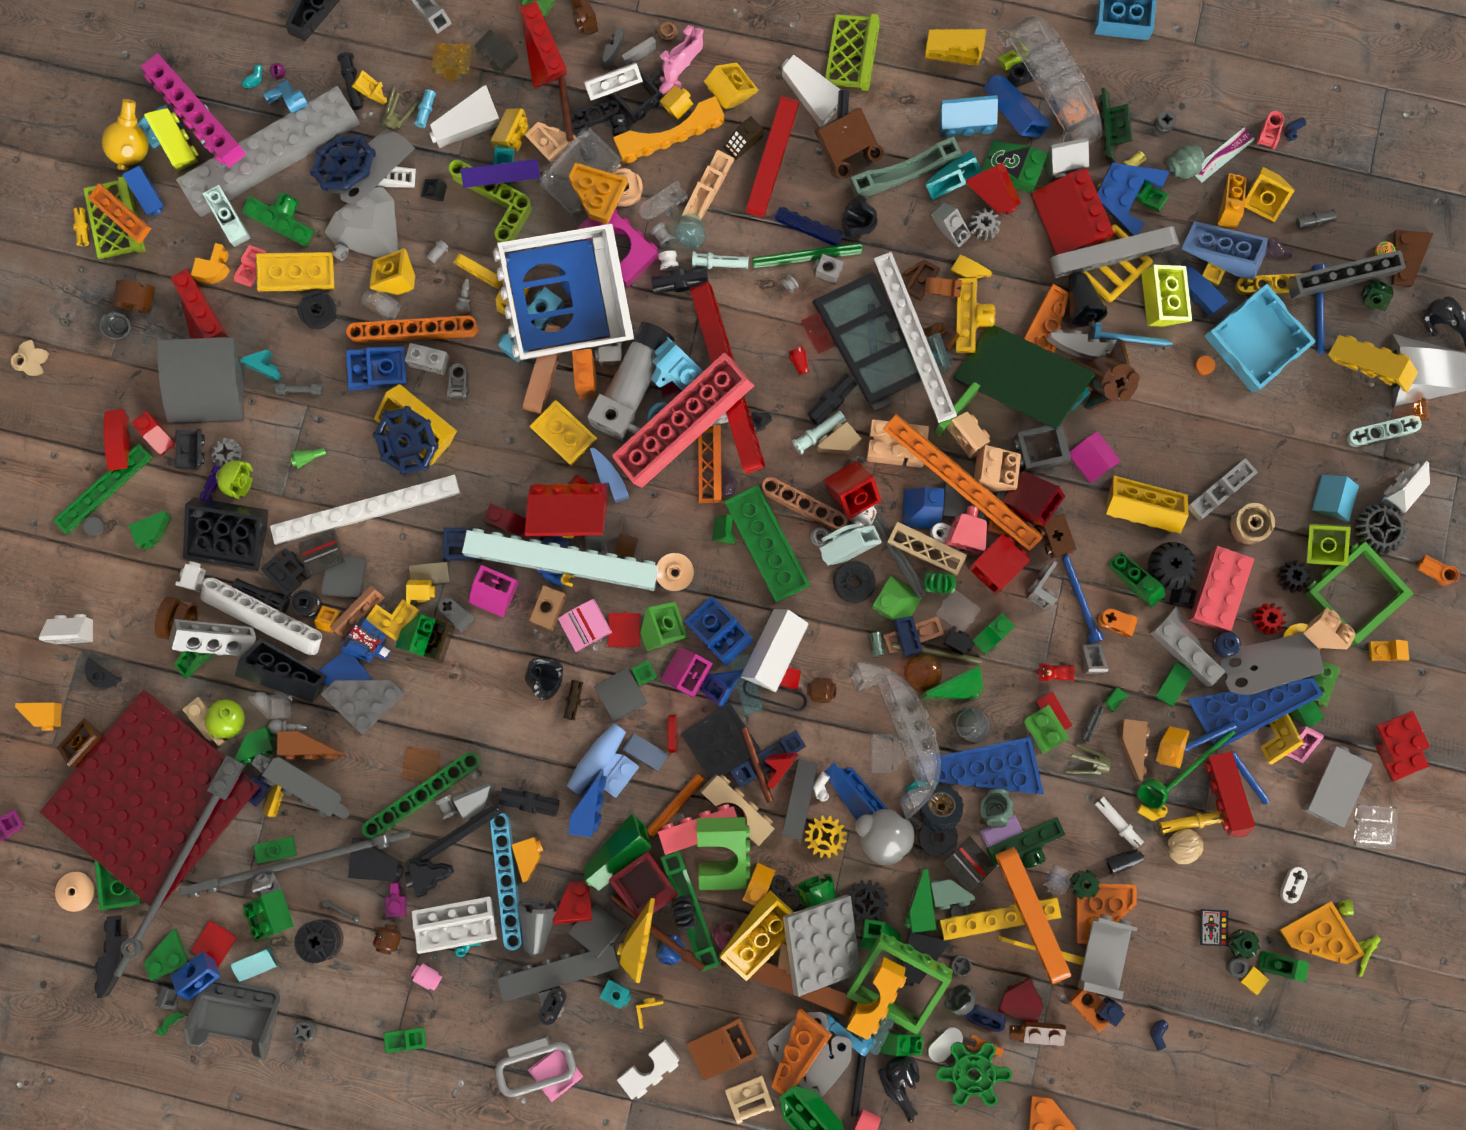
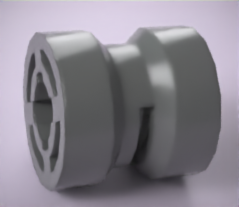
M956 955L950 961V968L956 975L962 977L971 972L972 963L967 957Z

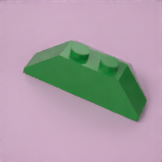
M793 1085L779 1097L783 1119L793 1130H844L842 1121L816 1091Z

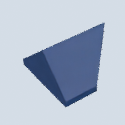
M744 670L715 674L708 673L700 690L718 706L722 707L727 704Z

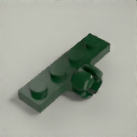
M1054 817L989 846L986 850L993 866H998L995 854L1015 847L1025 868H1033L1037 864H1042L1046 861L1042 850L1043 846L1064 836L1065 832L1058 817Z

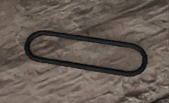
M746 680L743 684V691L749 697L798 712L803 711L807 706V699L802 693L778 687L780 690L803 697L804 706L797 709L749 694L746 691V684L750 681Z

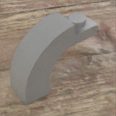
M409 0L435 33H440L452 24L444 9L434 0Z

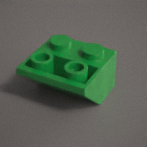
M282 889L259 896L243 904V913L248 920L250 933L255 942L294 927Z

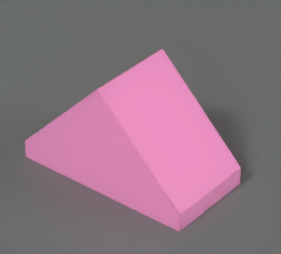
M1306 726L1297 728L1304 744L1287 755L1301 763L1305 762L1324 738L1323 734Z

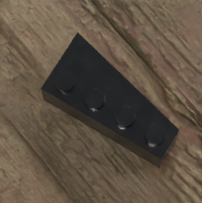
M261 638L238 660L235 672L237 677L309 702H313L322 693L327 678L325 674Z

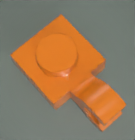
M970 1034V1037L976 1040V1044L974 1046L967 1044L966 1047L969 1050L975 1051L988 1041L980 1039L975 1034ZM995 1045L996 1053L992 1058H995L996 1055L1002 1057L1004 1049Z

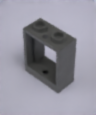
M1062 424L1058 430L1049 426H1043L1017 432L1014 436L1013 446L1021 454L1020 468L1025 472L1068 463L1071 460ZM1052 432L1058 457L1030 463L1024 438Z

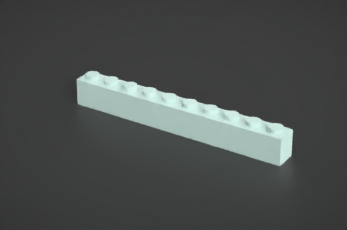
M473 528L472 531L467 530L462 551L464 556L560 574L568 573L576 577L651 591L655 590L659 569L655 562L644 560V563L636 562V559L632 557L620 559L617 558V555L606 553V556L598 555V551L594 550L582 552L577 547L568 546L566 549L561 548L560 544L557 543L545 545L535 539H530L528 542L523 541L522 537L519 536L503 537V534L498 532L485 534L484 530Z

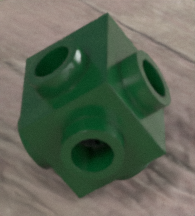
M1371 280L1369 285H1365L1362 290L1363 304L1370 309L1377 308L1385 311L1394 296L1393 287L1388 286L1383 281L1376 282Z
M1078 870L1070 878L1069 882L1071 883L1068 887L1074 890L1072 893L1082 900L1083 898L1090 899L1098 893L1100 881L1096 879L1097 875L1093 872ZM1085 881L1089 882L1087 888H1084Z
M1241 928L1234 931L1232 936L1228 938L1229 948L1237 957L1250 959L1257 954V950L1261 949L1258 944L1260 942L1259 938L1253 931Z

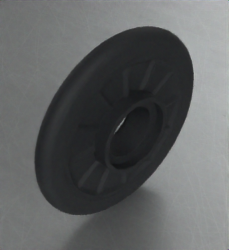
M851 561L838 568L834 575L833 583L839 597L847 602L859 603L872 595L876 581L873 571L866 564ZM857 577L860 580V585L852 587L849 584L850 578Z

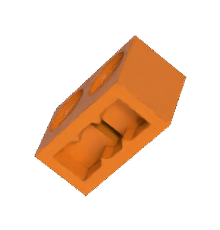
M1079 988L1068 1001L1096 1031L1100 1032L1108 1024L1103 1018L1097 1019L1095 1010L1102 1002L1099 997L1100 994ZM1084 994L1090 995L1091 999L1088 1004H1083L1082 1002Z

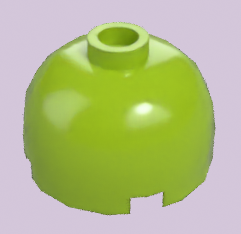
M240 460L226 462L216 474L220 491L235 499H240V496L245 497L250 490L253 478L249 477L250 472H253L251 464Z
M218 700L211 704L206 711L204 718L205 728L215 738L231 739L237 736L243 729L245 722L244 711L233 700Z

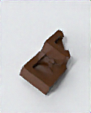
M935 323L927 328L922 327L927 337L949 351L960 336V334L944 324Z

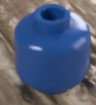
M668 934L670 938L684 948V944L679 941L678 936ZM659 940L656 950L659 962L674 966L675 963L681 960V956Z

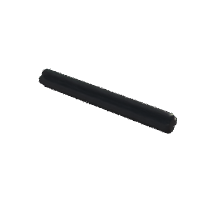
M497 803L421 851L419 853L420 860L429 861L502 813L500 805Z

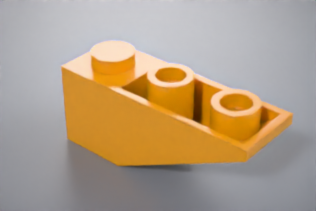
M1228 174L1217 226L1236 230L1244 214L1247 177Z

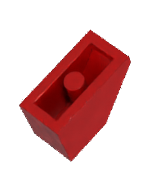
M148 411L143 412L131 422L159 455L162 456L175 446L173 439Z

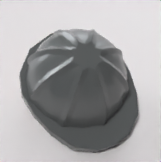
M965 708L959 711L954 719L955 728L959 736L968 741L976 743L984 741L990 733V722L984 712L978 708Z

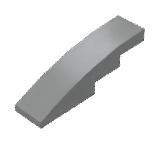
M1246 458L1243 459L1188 505L1189 511L1198 521H1201L1258 473L1257 470Z

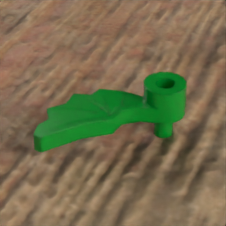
M179 1011L174 1014L170 1013L168 1017H165L163 1027H158L156 1033L164 1036L170 1025H175L179 1020L186 1017L187 1014L180 1013Z

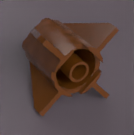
M1117 339L1109 356L1101 355L1097 359H1092L1088 365L1073 358L1070 360L1095 372V376L1088 385L1092 392L1084 406L1088 410L1112 401H1128L1138 388L1139 374L1130 366L1125 343L1121 339Z

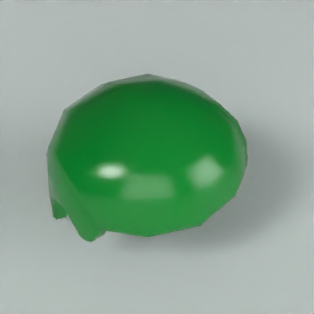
M1153 778L1144 780L1137 791L1140 801L1152 809L1162 808L1169 795L1166 786L1161 781Z

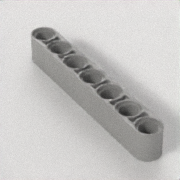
M1171 226L1062 253L1050 258L1055 277L1060 278L1077 272H1084L1171 250L1179 246V241L1175 228Z

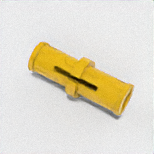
M79 207L80 215L78 208L73 209L75 221L73 229L76 231V245L83 247L82 239L84 246L89 245L87 233L89 225L86 223L85 208Z

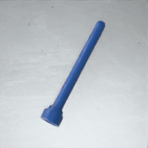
M1325 264L1313 265V266L1311 267V270H1312V271H1315V270L1327 268V265H1325ZM1324 292L1316 294L1318 354L1325 352Z
M1064 555L1062 557L1064 566L1089 629V643L1093 644L1104 640L1102 631L1100 632L1096 628L1070 557Z

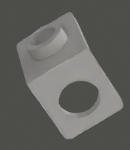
M273 872L269 874L263 873L254 877L251 890L253 893L260 891L261 895H265L279 890L281 887ZM272 882H273V884H274L273 888H271V889H266V888L271 887V886H272Z

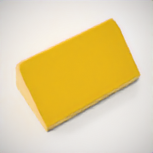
M277 784L274 787L271 786L262 811L263 814L269 817L277 816L284 793L281 792L282 787Z

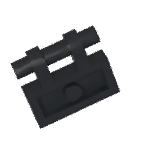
M284 548L281 551V554L284 556L281 561L274 556L261 570L286 597H289L302 585L298 578L302 575L308 580L312 574L308 571V567L305 564L300 563L294 552ZM289 563L296 569L293 573L286 567Z

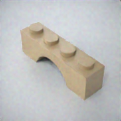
M715 774L700 792L715 806L722 803L738 805L743 811L745 825H749L750 839L760 846L775 829L771 826L773 821L765 814L761 816L757 813L759 808L751 801L747 803L743 799L745 795L739 789L735 788L733 790L728 785L730 781L724 775L719 777Z

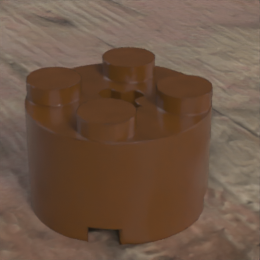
M116 280L113 306L119 307L123 311L132 312V309L139 310V313L150 314L155 287L147 284L145 288L140 282Z

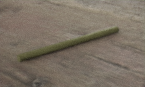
M892 642L891 648L901 649L899 643ZM922 647L923 654L978 664L982 663V658Z

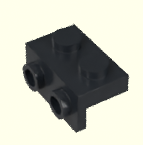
M201 429L196 431H175L176 469L198 470L201 464H204L205 455L201 453V446H204L205 435L201 434Z

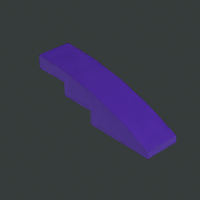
M538 159L460 169L463 188L540 178Z

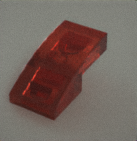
M819 312L801 320L818 354L835 347V343L829 330L826 329Z

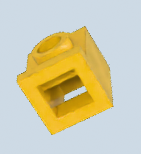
M408 580L406 584V603L410 604L412 600L424 603L431 598H435V586H432V580Z

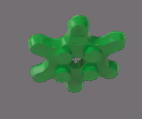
M954 1042L950 1047V1051L955 1057V1064L952 1066H941L936 1072V1076L940 1081H951L956 1085L957 1090L952 1097L954 1104L963 1106L967 1103L970 1096L977 1095L982 1098L985 1105H996L998 1097L993 1091V1085L998 1081L1007 1082L1011 1080L1012 1071L1008 1067H999L992 1063V1057L996 1053L995 1045L991 1042H985L978 1052H969L961 1042ZM975 1068L980 1074L977 1077H972L968 1072Z

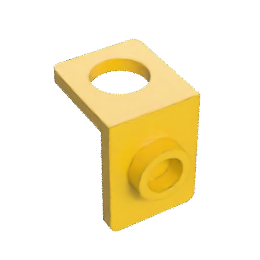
M655 997L643 999V1003L636 1005L640 1029L644 1027L641 1008L664 1004V999L655 1001Z

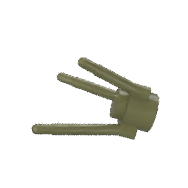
M395 87L391 89L381 122L384 127L393 131L396 127L400 129L402 123L419 104L416 102L399 120V115L394 113V109L400 93L397 92L393 100Z
M1078 743L1075 745L1077 748L1096 757L1092 759L1073 753L1070 756L1090 762L1091 768H1094V770L1073 769L1065 770V773L1101 775V772L1108 773L1111 764L1110 758H1106L1104 754L1097 753Z

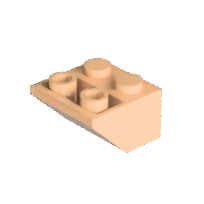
M985 445L977 453L974 479L990 492L1016 490L1021 454Z
M1328 607L1310 621L1303 633L1317 648L1345 650L1351 646L1356 636L1353 628L1348 624L1345 625L1340 620V616Z

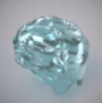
M687 214L680 218L674 235L677 241L690 249H695L702 245L706 234L699 216Z

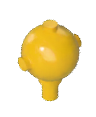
M129 99L122 100L121 112L117 117V121L111 123L102 135L104 153L111 161L117 164V168L120 170H129V166L141 162L149 148L146 133L137 125L135 115L136 102Z

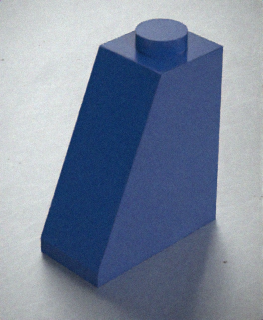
M137 166L122 174L146 215L152 214V216L163 212L161 208L165 207V204L144 166Z

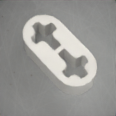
M1292 867L1288 870L1280 890V897L1284 902L1296 903L1300 899L1308 877L1307 872L1303 868ZM1299 871L1301 879H1297L1295 881V876H1293V873H1297ZM1292 889V894H1294V897H1290L1288 899L1286 891H1291Z

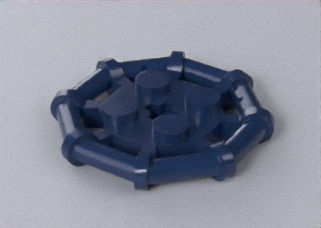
M336 135L332 141L315 151L316 156L313 166L310 168V175L317 180L322 190H350L351 186L365 176L368 177L370 175V167L373 158L376 156V151L365 141L363 135ZM344 144H353L352 146H344ZM361 147H362V149L364 150V152H362V153L359 154L358 151H359V150L361 149ZM324 159L325 164L324 166L320 167L322 160ZM328 174L329 176L325 179L323 175Z
M404 406V408L392 411L385 410L382 413V418L376 431L373 432V438L376 440L381 456L380 460L386 462L404 476L407 473L428 470L433 455L439 448V445L436 444L430 419H425L413 411L410 406ZM402 416V422L395 423L393 418ZM411 418L421 425L417 426L415 423H410L409 419ZM388 425L390 430L387 434H385L384 430ZM422 430L425 431L428 442H424ZM404 437L408 441L407 446L405 443H402V439H404ZM424 449H428L424 458L420 456L421 452ZM396 455L397 457H399L398 460H400V463L393 459L391 456ZM414 459L416 464L408 465L407 461Z

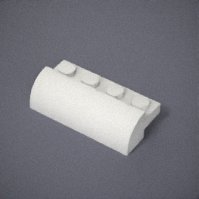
M491 897L412 911L413 930L415 932L418 954L497 939L496 915Z

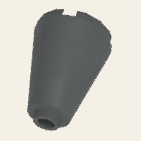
M524 899L522 904L518 902L517 906L523 949L528 956L537 957L540 953L544 952L553 924V918L557 911V904L549 901V904H544L543 899Z

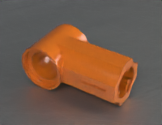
M1426 554L1421 558L1416 569L1435 579L1442 586L1456 582L1460 576L1456 567L1447 566ZM1445 572H1448L1450 574V580H1447L1445 578Z

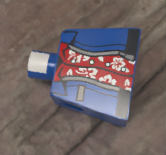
M361 616L341 645L342 652L370 663L376 655L386 660L391 653L390 649L383 646L386 636L363 616Z

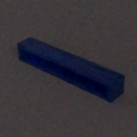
M779 207L775 215L776 222L830 245H840L843 238V233L840 230L831 229L828 225L824 226L818 221L810 220L807 216H800L799 213L791 212L785 207Z

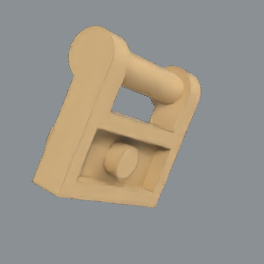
M763 1075L725 1089L737 1124L743 1123V1120L769 1110L771 1112L775 1110ZM761 1098L765 1099V1103L739 1112L738 1107Z

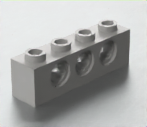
M174 619L169 637L171 650L179 652L191 651L200 654L234 655L236 657H242L254 645L256 640L253 627Z

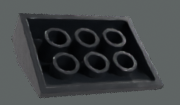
M192 498L185 504L183 558L258 571L268 526V510Z

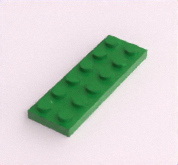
M756 485L724 501L775 603L777 604L810 587L760 487Z

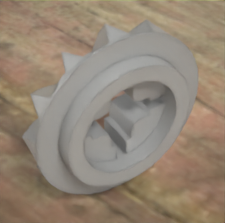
M223 438L220 441H216L210 455L213 462L222 467L226 462L240 460L242 450L235 440ZM225 447L227 450L232 451L227 454L226 458L224 455L220 454L221 452H224Z

